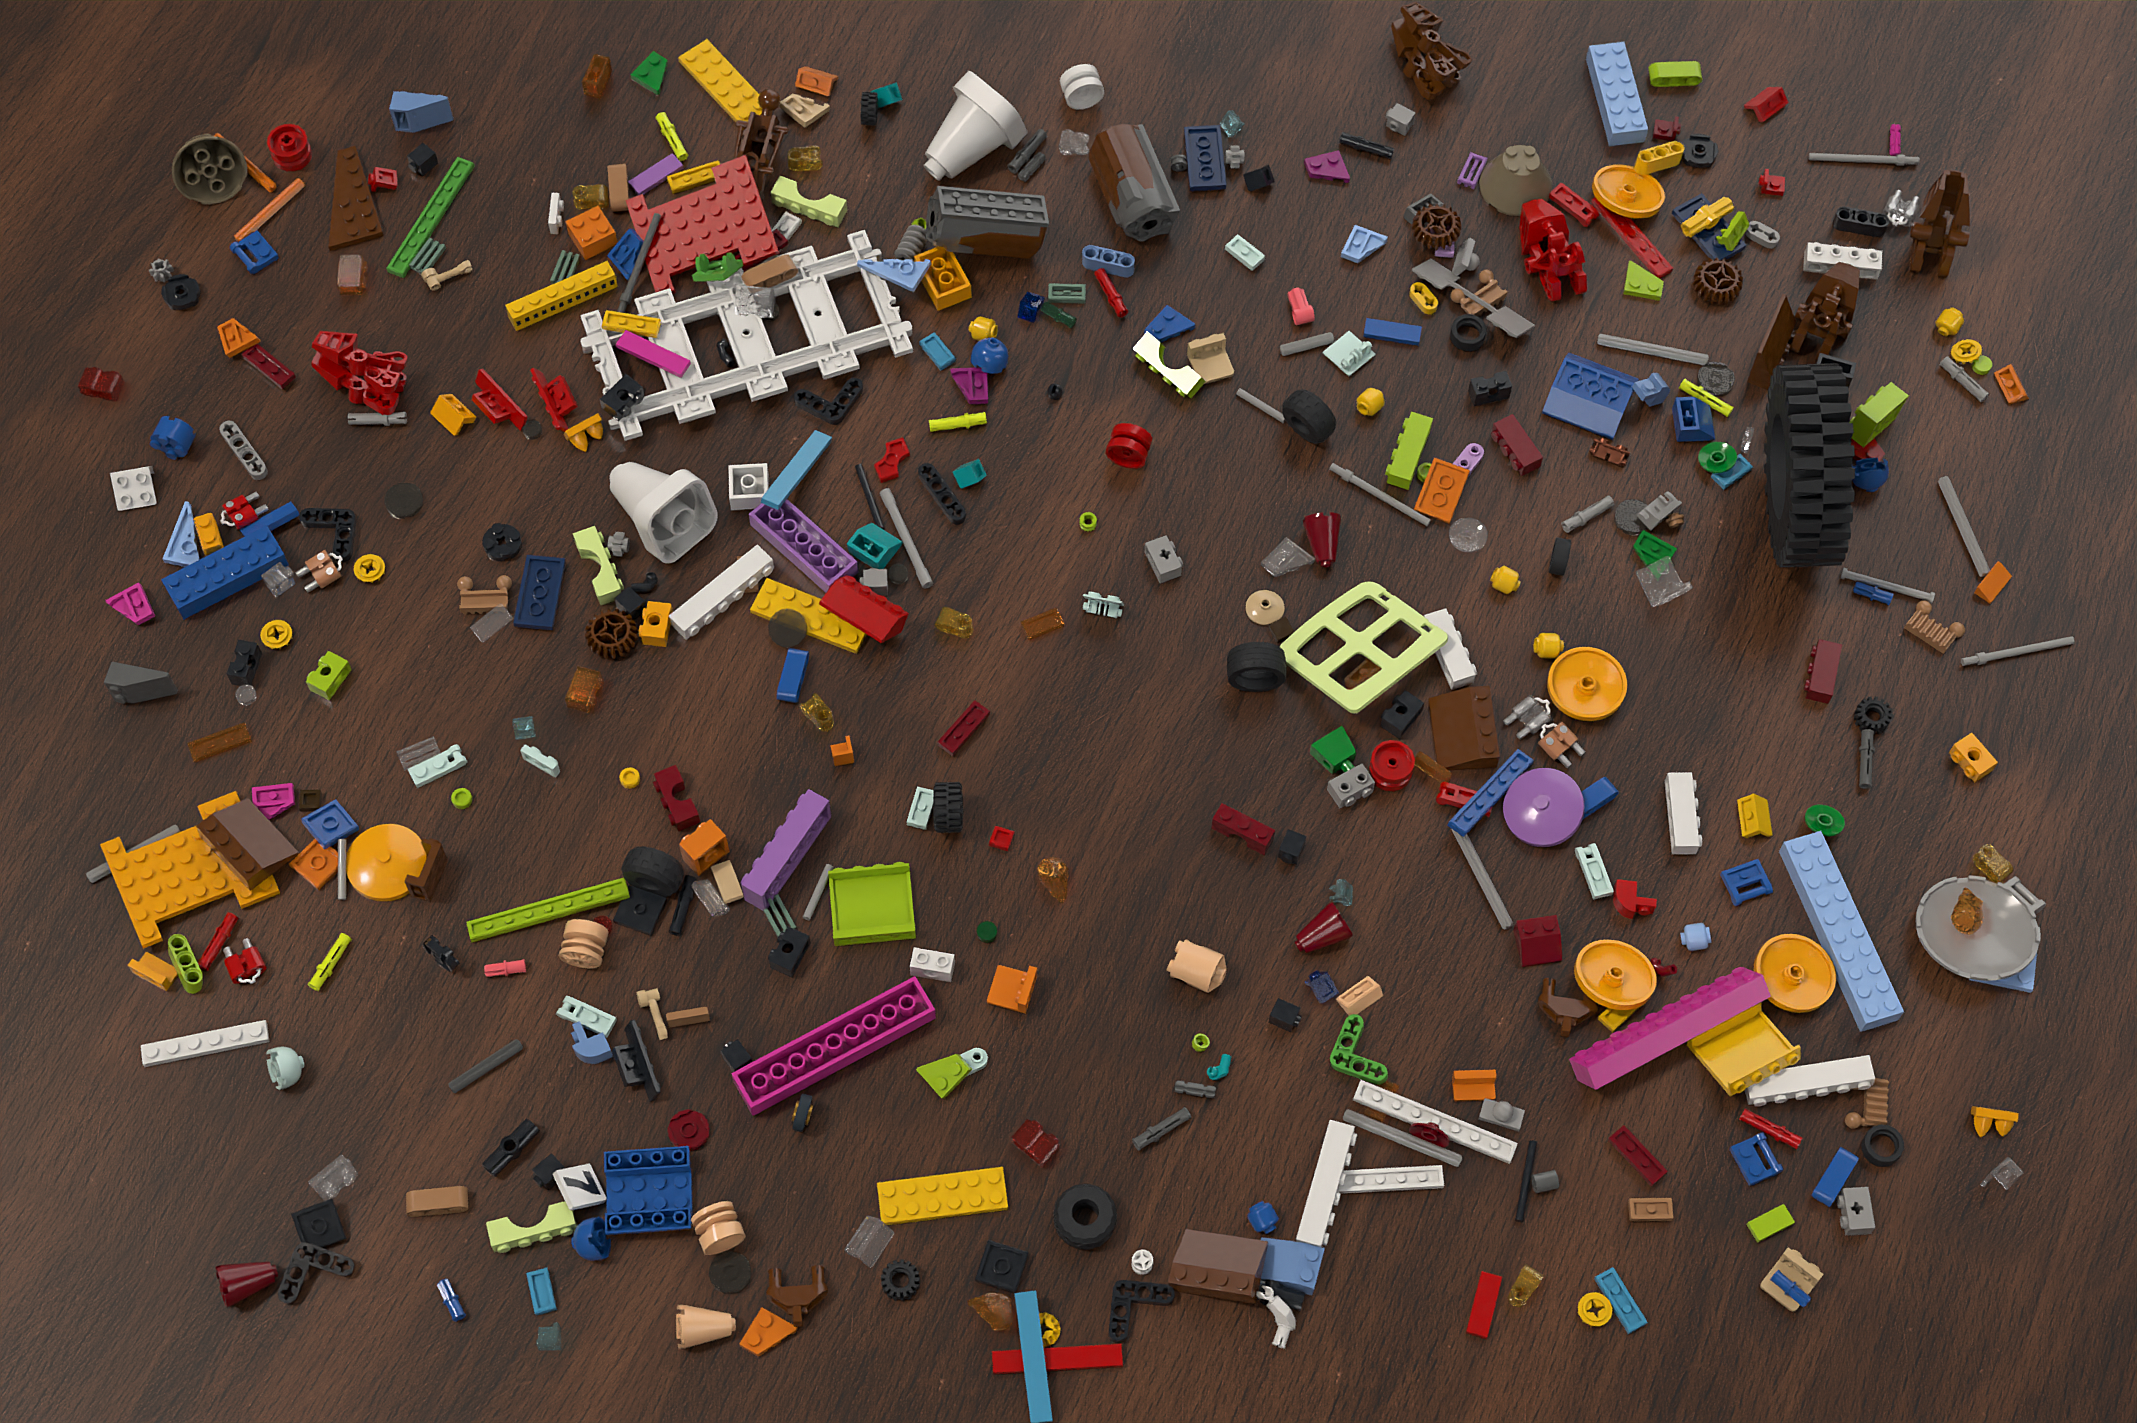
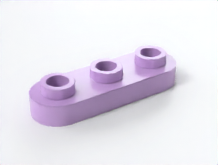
M1476 443L1469 444L1453 464L1470 470V475L1483 458L1484 450L1482 446Z

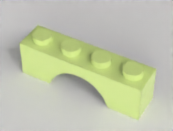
M782 176L778 178L771 191L772 203L776 206L790 209L794 213H801L811 219L820 220L827 225L839 227L847 212V200L831 194L820 200L806 199L799 194L796 181Z
M595 526L573 533L581 558L592 559L601 565L598 576L592 580L600 605L615 601L614 598L624 590L621 579L617 580L615 577L618 573L614 563L610 564L608 560L611 558L608 548H604L602 545L605 542L602 533H597Z
M565 1201L549 1205L545 1218L533 1227H518L508 1217L486 1222L491 1247L494 1252L498 1253L508 1252L511 1250L510 1248L516 1246L527 1247L532 1244L531 1242L539 1240L541 1242L549 1241L553 1236L557 1235L567 1236L572 1234L577 1227L574 1210L570 1211Z

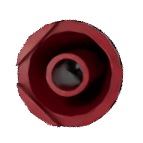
M1323 512L1315 513L1304 517L1305 520L1303 519V525L1316 563L1324 568L1331 567L1332 563L1336 562L1341 515L1334 512H1329L1330 516L1323 515Z
M1331 902L1295 936L1297 940L1294 943L1300 952L1304 950L1305 953H1309L1350 939L1353 934L1336 906Z
M269 1261L215 1266L216 1276L220 1285L219 1289L226 1308L275 1282V1277H278L275 1264L271 1265Z

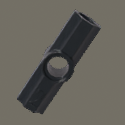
M526 1118L509 1136L502 1138L500 1145L482 1163V1166L492 1176L496 1177L512 1160L517 1159L521 1155L522 1150L540 1130ZM509 1145H516L512 1151L506 1150Z
M1273 1280L1260 1281L1258 1292H1262L1265 1295V1290L1262 1286L1271 1287L1273 1297L1278 1295L1290 1309L1301 1311L1305 1292L1283 1287V1284ZM1258 1297L1256 1299L1260 1300V1302L1264 1305H1267L1269 1303V1301L1266 1299H1260Z

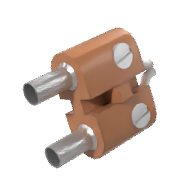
M323 550L305 561L306 566L295 573L300 578L311 571L315 581L304 587L307 592L312 591L318 586L324 588L342 576L339 571L342 568L341 561L343 559L341 556H336L333 553L328 554L326 550ZM330 556H333L335 559H339L338 568L335 566Z
M1563 722L1558 725L1553 723L1542 726L1543 731L1540 734L1541 740L1538 744L1554 761L1558 759L1568 768L1572 763L1563 755L1565 751L1572 747L1579 756L1585 753L1577 743V736ZM1554 726L1555 728L1544 737L1545 728Z

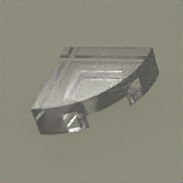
M1749 426L1746 428L1740 449L1741 452L1748 453L1755 428Z

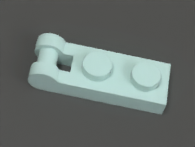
M456 744L448 750L409 768L408 771L416 787L419 788L464 766L467 760L465 756L461 755V748ZM454 757L455 760L452 761V762H449L448 759Z
M1589 844L1586 848H1575L1576 857L1580 862L1593 900L1613 895L1614 891L1596 844ZM1591 855L1592 858L1587 859L1586 856Z
M570 996L564 998L562 1008H559L556 1012L558 1017L573 1023L580 1021L582 1027L597 1034L603 1032L606 1038L617 1021L616 1017ZM571 1007L575 1008L573 1013L569 1012Z

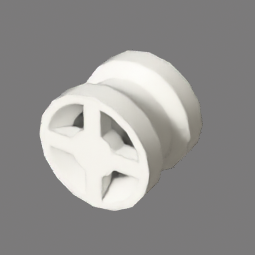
M1146 1250L1136 1251L1132 1257L1133 1271L1139 1275L1148 1274L1153 1267L1152 1254Z

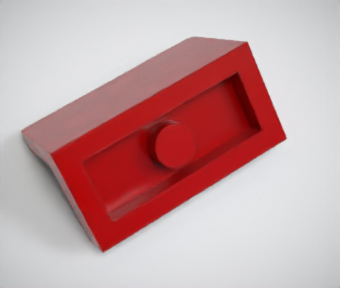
M1767 87L1747 102L1744 107L1745 109H1754L1758 121L1764 122L1789 102L1782 87Z

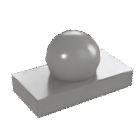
M1472 238L1467 239L1459 246L1452 273L1456 276L1465 269L1469 271L1475 270L1480 264L1477 254L1472 253L1475 240Z
M1484 1098L1479 1120L1519 1132L1525 1110L1513 1107L1506 1101L1496 1102Z

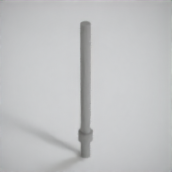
M1809 153L1808 157L1809 160L1893 163L1898 166L1919 164V157H1905V155L1899 154L1896 156Z
M1334 463L1330 466L1329 470L1340 475L1341 479L1346 482H1352L1425 526L1430 524L1431 520L1353 475L1354 472L1348 469L1345 470Z
M2071 636L1986 654L1985 652L1976 653L1975 656L1961 658L1962 666L1970 664L1981 665L1991 660L2074 644V638Z

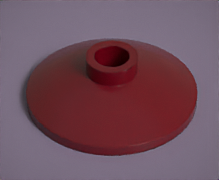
M1428 1122L1427 1124L1413 1123L1409 1128L1413 1136L1437 1146L1447 1147L1450 1143L1448 1135L1433 1122Z

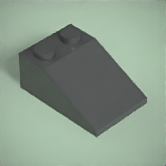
M111 662L104 681L113 699L122 704L126 702L138 703L174 695L178 692L170 674L167 672Z

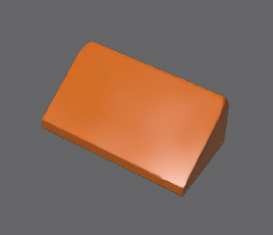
M2012 364L1994 372L2009 405L2029 399Z
M1998 561L1978 585L1974 593L1991 604L2012 576L2002 563Z

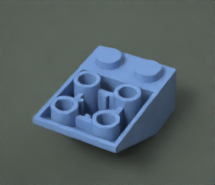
M405 91L393 92L389 110L396 131L417 132L453 121L447 96L408 93Z

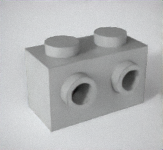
M1360 764L1328 781L1327 791L1339 808L1343 806L1348 807L1354 804L1356 799L1369 796L1374 790L1375 781L1365 766Z

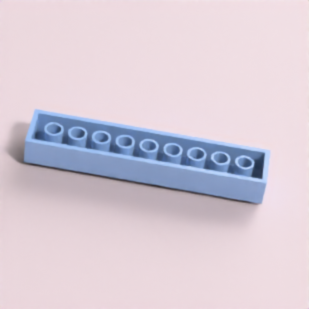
M1815 832L1784 842L1779 853L1820 944L1833 962L1836 979L1860 1032L1898 1021L1904 1012L1822 832Z

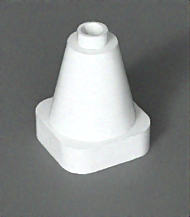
M968 71L953 87L958 98L925 152L929 160L924 164V167L939 181L944 175L952 179L1002 144L1013 149L1028 133L1017 110L1004 97L971 71Z
M634 462L617 465L611 471V492L634 521L646 550L663 563H672L678 560L714 528L718 514L707 485L690 471L682 469L674 472L672 475H667Z

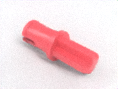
M525 959L511 962L504 960L503 963L485 965V976H508V974L526 972Z

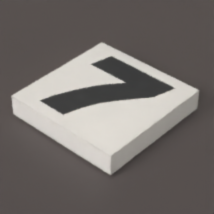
M590 1164L556 1170L552 1174L570 1211L603 1204L607 1200Z

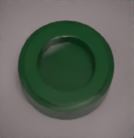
M990 921L980 923L977 927V937L979 940L985 943L995 940L997 937L996 925Z

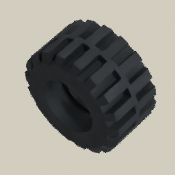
M936 782L934 785L933 811L936 833L961 832L963 829V791L960 782Z

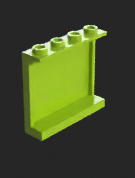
M896 862L893 865L876 864L873 867L855 866L852 869L835 868L832 871H828L835 946L916 938L909 863Z

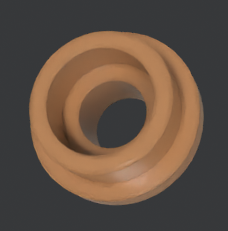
M1679 512L1668 515V519L1665 522L1669 525V528H1674L1684 524L1683 519L1685 517L1683 514L1679 515Z

